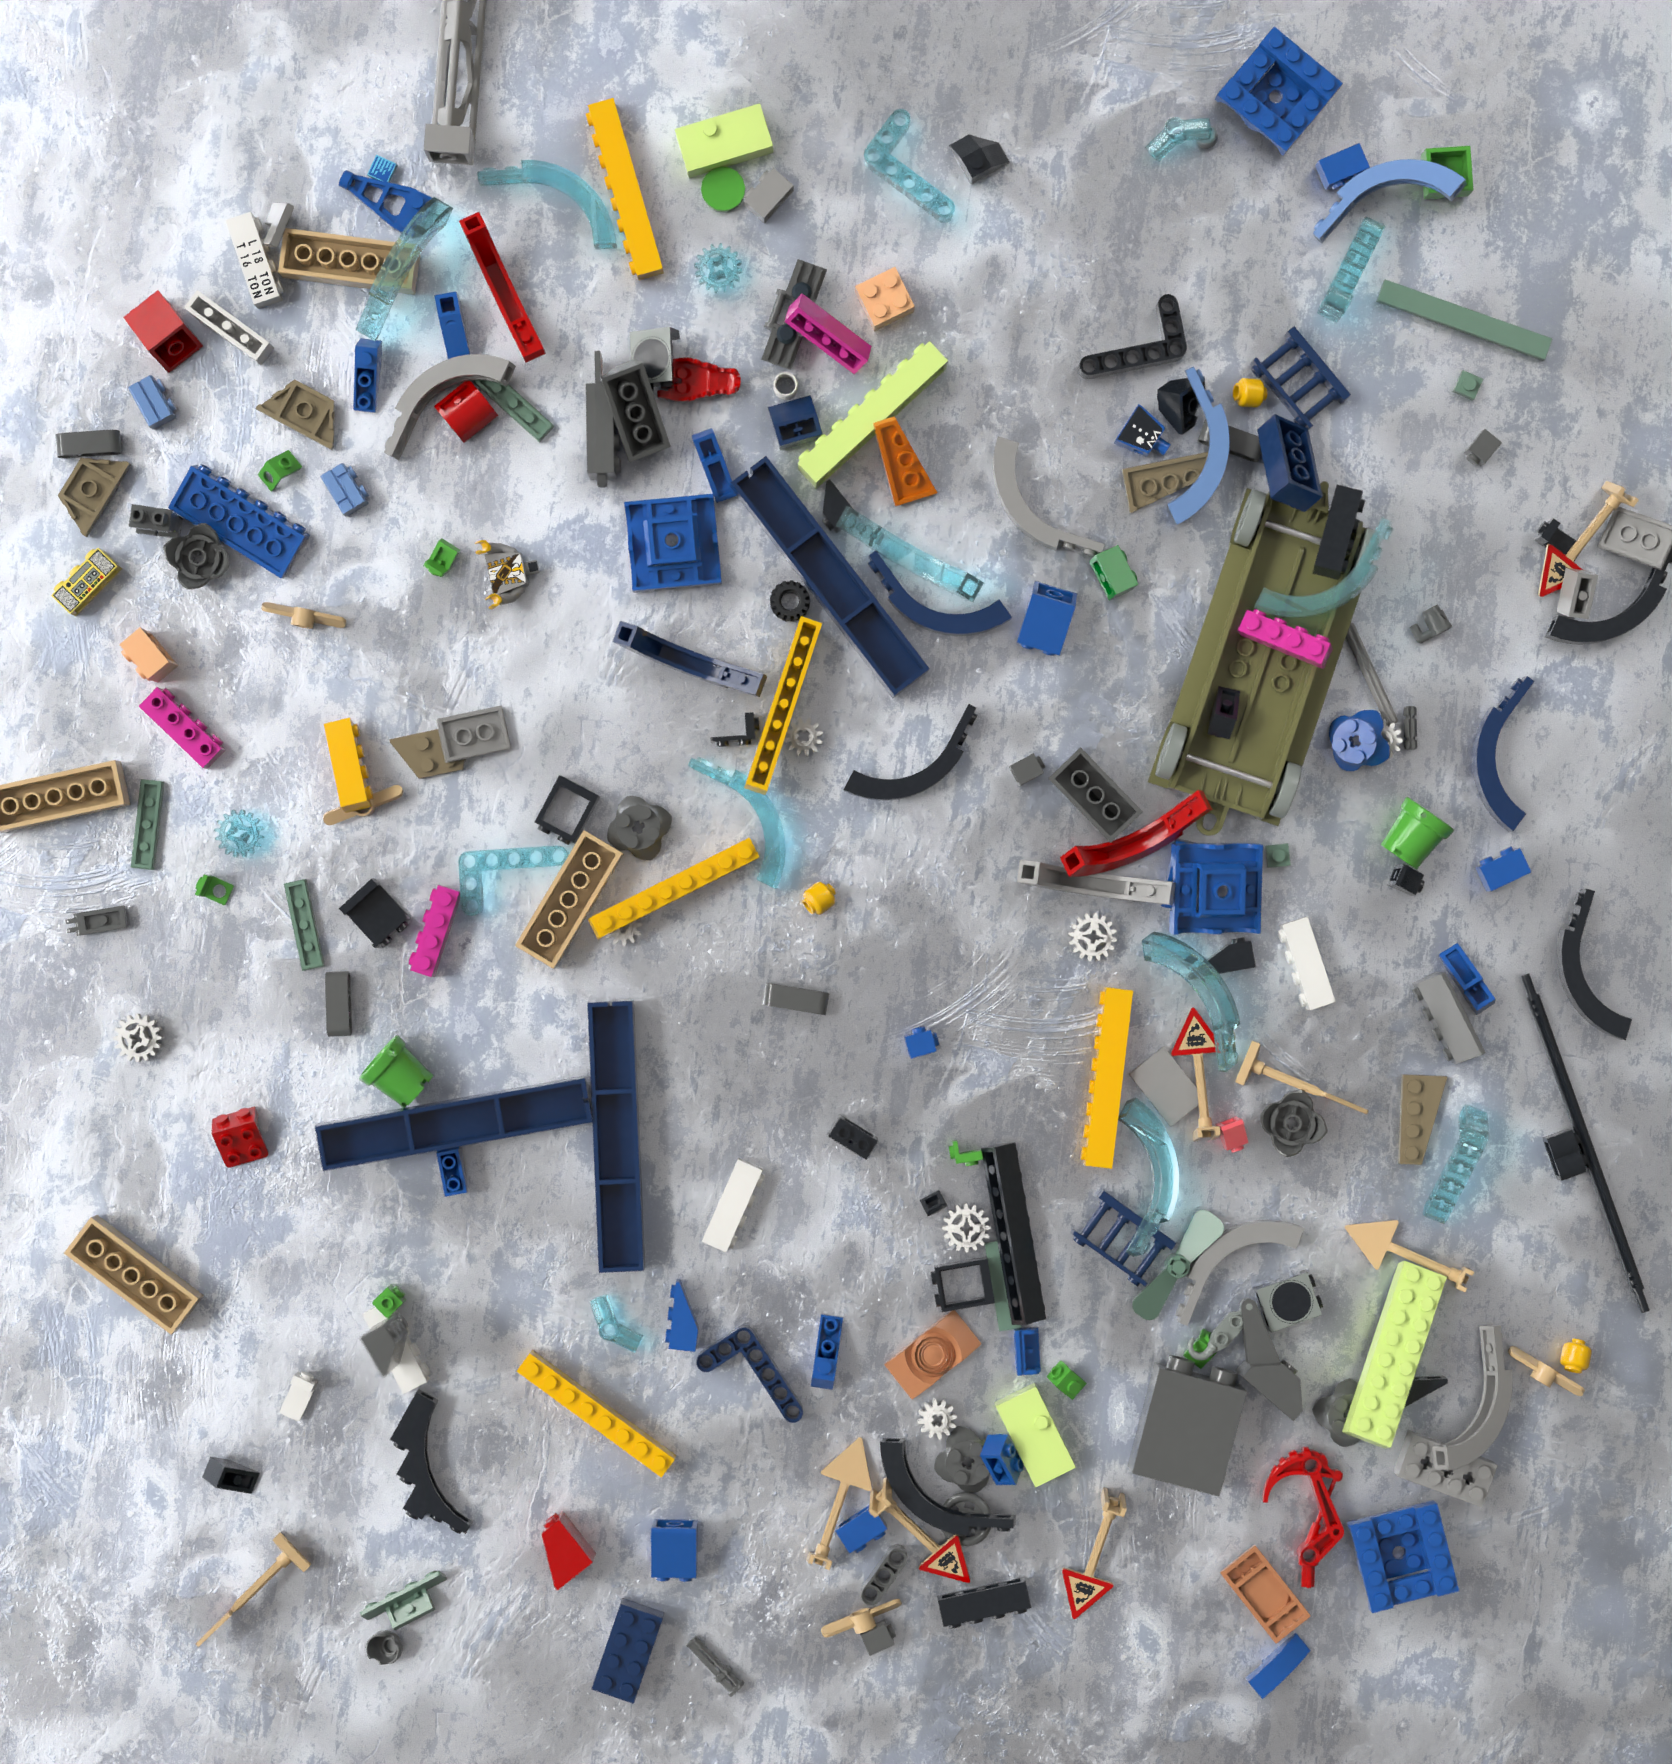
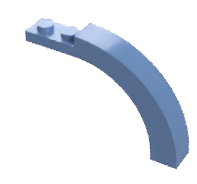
M1395 160L1373 166L1353 177L1337 192L1341 199L1340 203L1337 201L1332 205L1329 210L1330 214L1325 220L1321 219L1315 225L1313 234L1316 239L1323 243L1358 202L1381 188L1398 184L1420 185L1441 193L1452 202L1467 185L1466 180L1445 166L1424 160Z
M1194 367L1185 370V373L1207 420L1209 451L1204 468L1194 484L1181 496L1167 503L1177 525L1195 514L1213 495L1224 474L1229 454V429L1222 404L1212 407L1211 403L1214 402L1213 396L1209 389L1205 391L1202 385L1205 379L1200 369L1195 370Z

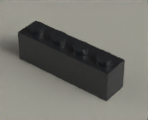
M1336 485L1312 574L1339 580L1341 573H1346L1349 560H1346L1345 556L1347 552L1351 553L1354 540L1350 538L1352 532L1357 533L1360 520L1356 519L1358 512L1362 513L1365 500L1361 499L1362 490Z
M1024 1577L937 1596L943 1627L948 1626L949 1629L958 1628L961 1626V1623L969 1621L970 1624L980 1623L983 1621V1618H1003L1006 1613L1022 1614L1031 1608Z

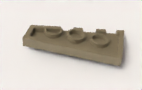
M1208 452L1121 469L1129 513L1193 484L1204 468Z
M1401 1074L1399 1164L1422 1165L1448 1076Z

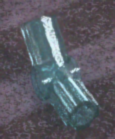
M1172 117L1166 121L1164 129L1145 148L1156 161L1160 162L1176 145L1182 144L1187 140L1210 139V119L1182 120L1179 117ZM1181 128L1179 132L1172 133L1174 129Z
M608 1294L589 1300L599 1328L600 1337L635 1353L644 1335L616 1320ZM612 1324L615 1327V1333L611 1335L606 1334L603 1329L604 1325Z

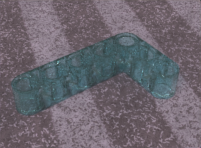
M897 109L890 115L864 151V164L936 220L942 223L949 222L954 216V202L891 155V152L910 127L909 113L904 109ZM897 118H903L906 120V124L898 126L894 121ZM889 135L893 138V141L887 144L882 142L881 138ZM876 153L880 158L877 161H871L868 159V155ZM889 166H894L897 172L890 175L885 169ZM911 179L915 182V186L907 188L903 182ZM923 193H930L933 199L924 201L921 195ZM947 206L951 212L944 215L939 212V208Z
M1365 216L1317 314L1335 323L1345 314L1354 297L1352 293L1385 229V225Z
M541 846L467 851L462 853L458 860L462 911L468 916H477L483 911L482 871L563 866L569 856V851L563 846ZM560 849L564 852L565 856L561 862H556L553 859V853ZM534 851H539L542 854V860L537 864L531 861V855ZM514 852L520 856V861L516 865H512L509 862V856ZM490 854H495L498 861L496 865L491 867L487 864L486 859ZM469 855L475 858V864L471 868L466 867L464 864V859ZM471 877L477 882L473 890L467 889L465 885L467 879ZM470 900H475L478 903V909L473 913L467 909V903Z
M1467 1104L1463 1106L1458 1119L1459 1139L1423 1208L1422 1215L1442 1224H1445L1489 1139L1487 1112Z

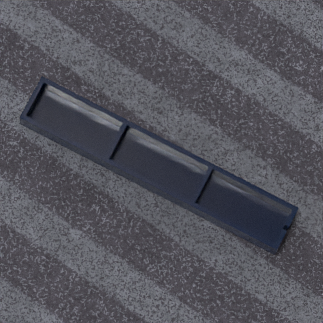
M765 456L750 467V474L752 475L750 478L746 470L730 483V487L892 698L896 697L926 674L930 668L768 457Z
M634 1000L613 1001L612 1006H610V1001L589 1002L587 1007L599 1273L644 1271L645 1247Z
M578 1076L316 1123L315 1132L322 1171L591 1123L592 1116L589 1101L583 1100V1098H588L585 1077Z

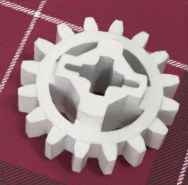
M1087 913L1084 916L1085 920H1082L1080 917L1076 918L1079 923L1078 925L1071 924V927L1075 930L1068 933L1069 936L1073 937L1069 944H1075L1076 946L1072 950L1073 953L1081 952L1079 958L1082 959L1087 955V960L1091 961L1092 957L1095 956L1096 960L1099 961L1100 954L1107 957L1109 955L1106 950H1114V947L1110 944L1117 941L1116 938L1112 937L1116 930H1110L1109 927L1113 924L1111 921L1104 922L1106 916L1098 919L1097 913H1094L1092 918H1090ZM1090 922L1087 930L1084 932L1079 931L1084 924ZM1098 924L1104 927L1107 935L1100 932ZM1093 930L1094 934L1102 937V939L1094 940L1092 944L1090 939L1082 935L1091 934ZM1078 939L1084 941L1086 950L1080 946ZM1101 942L1106 943L1101 950L1095 952L1098 944Z
M136 1014L135 1019L132 1015H128V1022L120 1020L119 1023L122 1027L114 1029L119 1033L118 1036L113 1037V1040L119 1042L114 1047L115 1049L121 1048L122 1051L119 1055L124 1056L127 1054L128 1061H132L134 1057L136 1062H141L142 1057L145 1061L150 1060L149 1054L155 1056L157 1055L155 1048H162V1045L158 1043V1040L164 1039V1036L158 1035L162 1028L155 1027L157 1020L149 1022V1015H145L143 1019L141 1014ZM139 1023L135 1029H127L132 1024ZM148 1029H150V1031H151V1033H152V1038L150 1037V1035H149V1033H148ZM135 1034H140L139 1037L142 1038V1041L137 1042V1038L134 1037ZM124 1038H126V1040H127V1042H128V1044H129L128 1047H127L126 1044H125ZM142 1046L149 1047L146 1051L138 1053Z
M964 1203L962 1209L955 1205V1212L948 1210L950 1218H943L947 1225L942 1226V1230L948 1232L944 1235V1239H951L948 1243L949 1246L957 1244V1251L961 1247H964L965 1252L969 1251V1247L976 1251V1244L979 1243L983 1246L982 1238H989V1235L985 1233V1230L991 1229L989 1225H985L989 1218H982L984 1211L981 1209L977 1212L976 1205H973L971 1209L968 1208L967 1203ZM962 1214V1218L957 1223H952L958 1215ZM970 1214L975 1215L980 1220V1223H974L970 1219ZM965 1218H967L969 1226H972V1229H968L967 1237L963 1229H960V1227L964 1226ZM952 1232L959 1233L962 1236V1242L957 1240ZM980 1232L979 1236L975 1240L971 1241V1237L975 1233Z

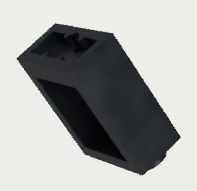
M559 775L535 820V823L539 825L537 829L548 835L551 831L559 835L557 839L567 845L570 842L576 844L600 796ZM561 786L589 800L572 835L543 821Z
M839 1114L828 1132V1137L865 1160L868 1159L878 1143V1137Z
M987 1257L934 1265V1271L930 1272L932 1284L937 1285L938 1293L934 1294L936 1307H941L942 1312L995 1303ZM979 1265L984 1297L946 1303L941 1271Z

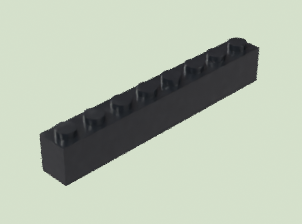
M1000 1143L983 1147L981 1151L1012 1325H1028L1045 1320V1305L1043 1303L1016 1143Z

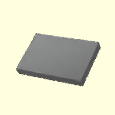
M1618 507L1610 517L1598 548L1662 571L1672 549V525Z
M502 705L436 719L445 763L511 749Z
M1164 1046L1129 1073V1076L1170 1127L1198 1106L1196 1086Z

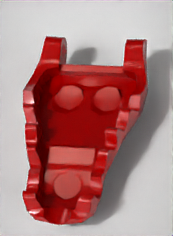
M689 357L673 359L674 377L682 379V384H675L674 388L667 389V391L658 390L657 398L675 402H688L720 394H736L740 389V374L735 368H720L717 365L704 363Z

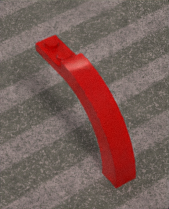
M480 212L459 220L476 261L525 363L546 354L507 274Z
M1197 790L1149 825L1129 835L1113 840L1111 843L1074 846L1062 855L1060 859L1069 877L1095 875L1120 868L1140 860L1175 841L1184 834L1183 830L1210 812L1212 808L1203 790Z

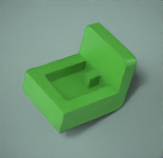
M441 538L430 558L425 561L423 566L431 574L443 577L450 571L460 549Z
M952 1140L953 1145L949 1146L950 1158L955 1159L956 1164L965 1163V1166L979 1164L978 1160H983L981 1149L959 1153L957 1140Z
M390 1284L372 1304L388 1318L407 1299L404 1297V1291L396 1285L394 1287Z
M1205 1328L1201 1330L1199 1337L1193 1344L1194 1350L1198 1353L1203 1352L1207 1348L1211 1332ZM1187 1348L1183 1356L1194 1361L1195 1365L1202 1369L1216 1353L1206 1360H1196L1189 1354Z
M1059 1361L1047 1375V1378L1071 1400L1087 1384L1063 1361Z

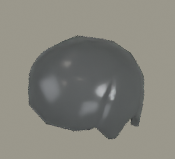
M382 1630L368 1639L365 1648L369 1659H376L379 1665L392 1664L401 1657L403 1645L396 1633Z

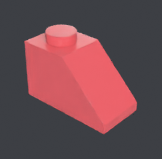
M1233 1117L1215 1124L1220 1126V1138L1225 1150H1231L1233 1153L1244 1149L1243 1145L1248 1143V1139L1241 1118Z

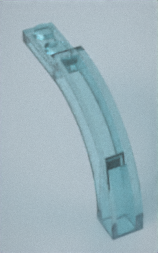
M521 160L522 169H518L516 166L505 167V170H496V168L489 167L484 168L483 171H477L480 186L535 183L550 186L563 192L579 205L589 220L595 249L617 248L615 231L605 205L597 193L573 172L556 164L537 160Z
M433 197L408 223L389 252L368 293L370 297L355 329L356 331L373 341L378 339L406 276L426 245L446 226L453 207Z
M846 506L836 524L837 527L866 544L867 547L877 551L885 558L963 599L973 602L984 582L968 572L955 568L905 542L851 507Z
M1383 517L1381 518L1356 567L1344 580L1334 587L1308 596L1283 595L1264 587L1254 608L1281 617L1305 618L1325 614L1345 605L1369 584L1378 571L1379 567L1371 563L1373 560H1378L1383 550L1380 548L1383 540L1389 539L1393 531L1391 527L1392 522Z
M699 756L696 760L691 758L688 767L737 791L756 811L762 824L765 838L764 860L756 880L777 890L785 865L786 844L781 820L767 795L745 789L747 776L735 770L733 776L730 777L728 776L729 771L719 766L717 769L708 766L710 762Z
M1153 931L1142 940L1144 961L1154 962L1171 969L1185 979L1197 992L1212 1022L1218 1071L1227 1072L1238 1063L1234 1029L1240 1025L1239 1014L1230 990L1211 963L1194 948L1172 936Z
M1136 1097L1126 1101L1118 1120L1125 1124L1144 1146L1151 1164L1153 1190L1147 1212L1126 1253L1133 1257L1145 1254L1150 1247L1149 1241L1152 1235L1156 1234L1160 1228V1223L1170 1221L1179 1190V1169L1172 1141L1154 1112Z

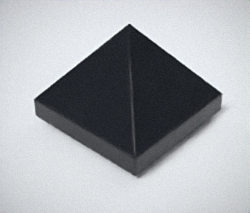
M940 1190L920 1200L927 1216L939 1213L947 1207Z

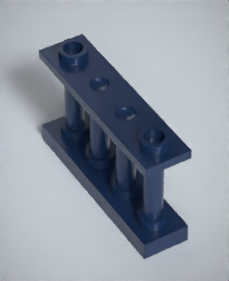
M1293 326L1284 335L1286 343L1264 361L1260 362L1256 357L1250 365L1252 366L1251 371L1257 378L1261 377L1292 414L1295 418L1293 419L1294 423L1310 430L1313 427L1310 420L1333 401H1338L1340 404L1343 403L1351 394L1296 327ZM1290 350H1296L1300 355V360L1275 380L1267 369ZM1304 367H1310L1314 372V377L1289 397L1281 386ZM1318 384H1324L1329 390L1328 394L1303 414L1295 403Z
M1101 1189L1097 1195L1101 1199L1099 1202L1100 1206L1080 1233L1074 1229L1071 1231L1075 1236L1072 1240L1082 1247L1088 1245L1129 1275L1127 1279L1137 1287L1140 1284L1146 1287L1148 1283L1142 1279V1276L1162 1249L1165 1250L1166 1247L1172 1250L1176 1242ZM1113 1208L1119 1212L1117 1215L1118 1219L1097 1246L1087 1238L1106 1211H1110ZM1131 1221L1137 1225L1135 1228L1136 1232L1117 1259H1115L1105 1251L1125 1223L1128 1224ZM1149 1234L1155 1238L1154 1246L1136 1271L1133 1272L1124 1266V1263L1141 1239Z

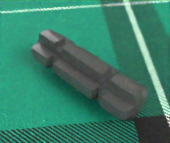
M1406 706L1403 709L1404 716H1406V719H1404V737H1406L1404 748L1406 750L1417 749V740H1415V737H1417V719H1415L1417 709L1415 706Z

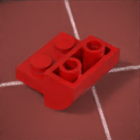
M470 380L464 381L434 406L463 443L498 416L493 407Z

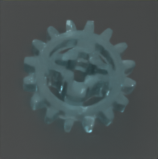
M722 243L719 244L718 248L710 244L711 250L708 251L706 248H703L704 255H697L700 263H694V267L699 269L695 272V276L701 277L699 280L700 285L706 283L707 291L713 287L715 293L718 292L719 288H722L725 293L726 286L729 285L733 289V281H740V277L737 274H741L743 271L742 268L737 266H740L742 261L741 259L736 260L738 256L737 251L732 254L730 253L731 246L723 249ZM720 254L718 257L711 258L713 255ZM729 259L733 264V270L727 267ZM722 264L723 271L718 270L715 272L714 266L718 267ZM704 266L710 270L708 278L704 274ZM720 279H727L723 282H717Z
M242 809L239 814L236 810H231L232 816L226 813L223 814L225 820L217 821L221 827L214 829L215 832L219 833V836L215 837V840L221 841V844L218 846L219 849L226 848L225 854L229 855L233 852V857L238 858L239 853H241L242 857H247V851L254 854L255 850L253 847H261L258 839H264V836L259 834V831H262L264 827L257 826L260 819L256 818L253 820L254 814L252 812L245 816L246 812ZM241 819L248 821L251 826L246 827L243 825ZM229 823H231V827L227 832H225L226 827ZM238 829L248 831L240 835V837L231 836L235 835ZM253 835V839L248 845L247 841L250 838V836ZM232 840L235 842L238 849L232 847L227 841Z

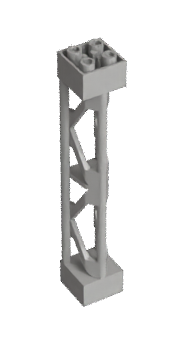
M442 0L432 124L425 125L423 149L429 162L474 165L486 0H479L477 27L469 20L472 17L477 0H468L467 2L463 0ZM471 35H477L474 63L472 56ZM461 41L466 50L468 84L461 106L455 108ZM450 43H451V47H450V60H449V72H448V84H447V96H446V107H445V106H444V95H445V83H446V71H447V57H448V47H449V45H450ZM471 104L469 127L461 126L468 105Z

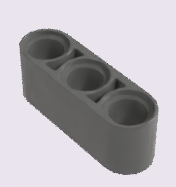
M1205 419L1198 441L1209 446V428ZM1228 425L1229 454L1252 462H1259L1262 453L1259 437Z
M119 430L55 434L57 458L121 454Z
M349 971L326 972L328 1037L351 1036Z
M766 983L762 1005L826 1015L829 993Z
M892 1545L863 1583L861 1598L865 1604L872 1606L877 1604L905 1567L907 1552L902 1545ZM894 1552H900L903 1554V1559L894 1561L891 1556ZM882 1570H887L890 1576L884 1580L878 1577V1573ZM873 1588L877 1591L875 1597L869 1598L865 1595V1591Z

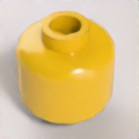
M1242 378L1233 387V399L1240 407L1258 408L1268 395L1267 388L1264 387V383L1260 379Z
M816 882L804 891L802 903L811 914L821 915L834 906V895L836 892L829 883Z
M1572 1339V1342L1564 1343L1560 1357V1363L1564 1366V1370L1581 1374L1583 1370L1589 1368L1592 1350L1585 1345V1341Z

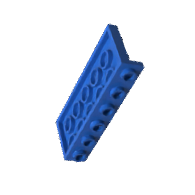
M203 464L191 466L168 508L194 525L201 523L210 525L217 532L220 541L279 578H284L302 544L310 537L305 532L306 528L298 523L293 525L287 521V516L278 511L274 513L269 510V505L259 499L253 500L249 497L250 493L239 487L237 489L234 488L225 477L213 475L209 467Z

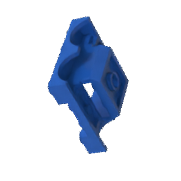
M1274 26L1236 74L1220 90L1215 100L1232 108L1244 120L1247 127L1267 137L1278 148L1280 154L1284 156L1343 83ZM1273 92L1279 93L1281 101L1274 103L1270 100L1269 95Z
M713 494L624 502L633 593L656 591L657 589L722 584ZM674 534L678 537V543L675 546H668L665 540L668 535ZM697 561V562H694V563H684V564H673V565L653 566V565H661V564H671V563H682V562Z
M1171 843V866L1173 867V882L1176 884L1172 910H1170L1169 933L1173 935L1181 933L1222 934L1228 932L1261 934L1263 845L1259 843ZM1197 868L1200 869L1199 910H1196ZM1225 885L1228 889L1227 895L1220 898L1217 895V890L1220 886Z
M1434 1500L1347 1522L1354 1542L1357 1565L1364 1582L1368 1598V1608L1371 1613L1392 1609L1394 1605L1433 1595L1439 1597L1459 1592L1438 1504ZM1402 1546L1404 1547V1555L1399 1558L1394 1557V1548ZM1425 1569L1428 1570L1427 1572L1387 1581V1579Z

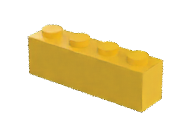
M350 717L325 723L324 728L341 808L345 813L372 807L370 799H373V792L371 786H367L366 778H369L367 766L362 763V758L365 757L362 744H358L357 737H360L358 724H354Z

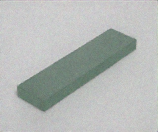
M488 380L473 381L476 386L539 443L554 428V425L509 384L504 386Z
M141 779L130 868L155 869L165 783L163 781Z
M307 879L284 883L302 971L323 967L325 962Z
M997 1240L984 1242L999 1332L1021 1328V1325H1012Z

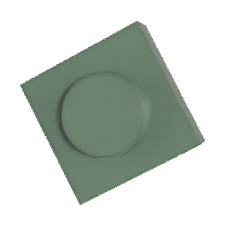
M1463 370L1452 392L1473 401L1483 379Z
M1288 843L1265 846L1267 868L1291 865Z

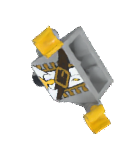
M486 540L475 542V544L482 545L483 549L475 551V553L485 555L492 594L486 597L485 600L492 599L494 604L488 608L491 610L498 605L515 602L525 592L526 587L529 586L527 575L539 573L537 560L524 562L523 555L518 553L516 548L502 543H488Z

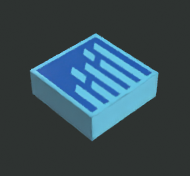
M376 155L367 175L372 179L390 183L397 164Z

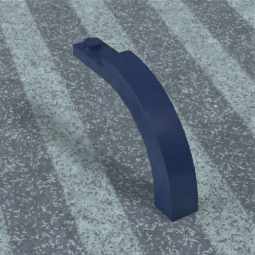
M874 551L868 557L870 560L868 565L875 574L879 572L883 578L881 583L888 592L890 590L893 592L887 597V600L903 617L923 629L942 635L970 636L991 631L1012 619V616L1000 599L986 608L966 614H947L929 609L917 602L905 591L877 551Z
M623 621L619 622L612 641L627 650L671 669L724 688H731L760 697L768 677L765 674L686 649L660 638L639 626Z
M1528 676L1522 679L1518 678L1512 684L1510 689L1513 691L1508 697L1504 696L1497 706L1500 708L1499 710L1495 707L1487 710L1477 729L1472 750V770L1478 794L1490 815L1507 832H1513L1527 813L1521 810L1509 798L1500 782L1495 759L1496 745L1505 721L1534 683V680Z

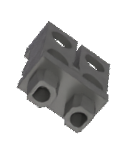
M132 504L129 527L136 528V533L157 536L158 533L159 537L174 538L180 536L183 518L173 513V510Z

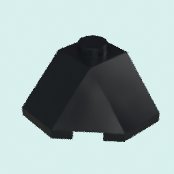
M968 134L949 145L970 184L1010 163L1000 144L995 141Z
M1188 378L1170 380L1157 389L1159 411L1176 432L1183 435L1194 427L1198 419L1195 413L1200 403Z

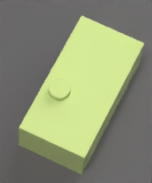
M760 103L675 129L676 138L689 178L708 173L714 168L728 167L774 153Z
M1035 1383L994 1402L1035 1488L1076 1468Z

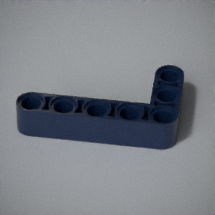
M738 1326L698 1354L696 1360L698 1369L702 1372H710L741 1352L783 1417L790 1423H796L802 1418V1403L750 1326ZM747 1331L750 1334V1339L743 1342L738 1338V1333ZM727 1343L731 1346L732 1350L730 1353L724 1354L720 1351L719 1346ZM752 1350H760L763 1356L760 1360H754L751 1358L750 1352ZM708 1355L712 1358L713 1363L710 1366H704L700 1359ZM767 1368L775 1372V1376L771 1379L765 1378L762 1374ZM783 1387L787 1390V1395L782 1398L777 1397L775 1390ZM790 1406H796L800 1412L796 1416H790L787 1413V1409Z

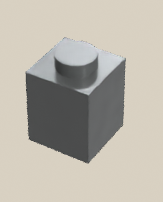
M1484 429L1473 440L1464 454L1467 455L1466 458L1470 463L1481 467L1489 460L1502 442Z
M1034 753L1009 766L1018 786L1044 773L1042 769L1045 768L1040 756L1035 757Z
M885 1619L876 1623L873 1629L860 1633L869 1656L893 1646V1638L896 1637L892 1625H887Z

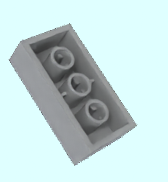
M1408 1430L1393 1472L1400 1478L1483 1507L1498 1465L1492 1460L1480 1456L1460 1468L1445 1472L1441 1469H1435L1433 1446L1445 1443ZM1422 1458H1423V1459L1427 1458V1459H1428L1427 1463H1426V1464L1424 1463V1465H1423V1464L1420 1462L1421 1459H1422ZM1464 1474H1470L1469 1478L1466 1480H1464L1462 1477Z

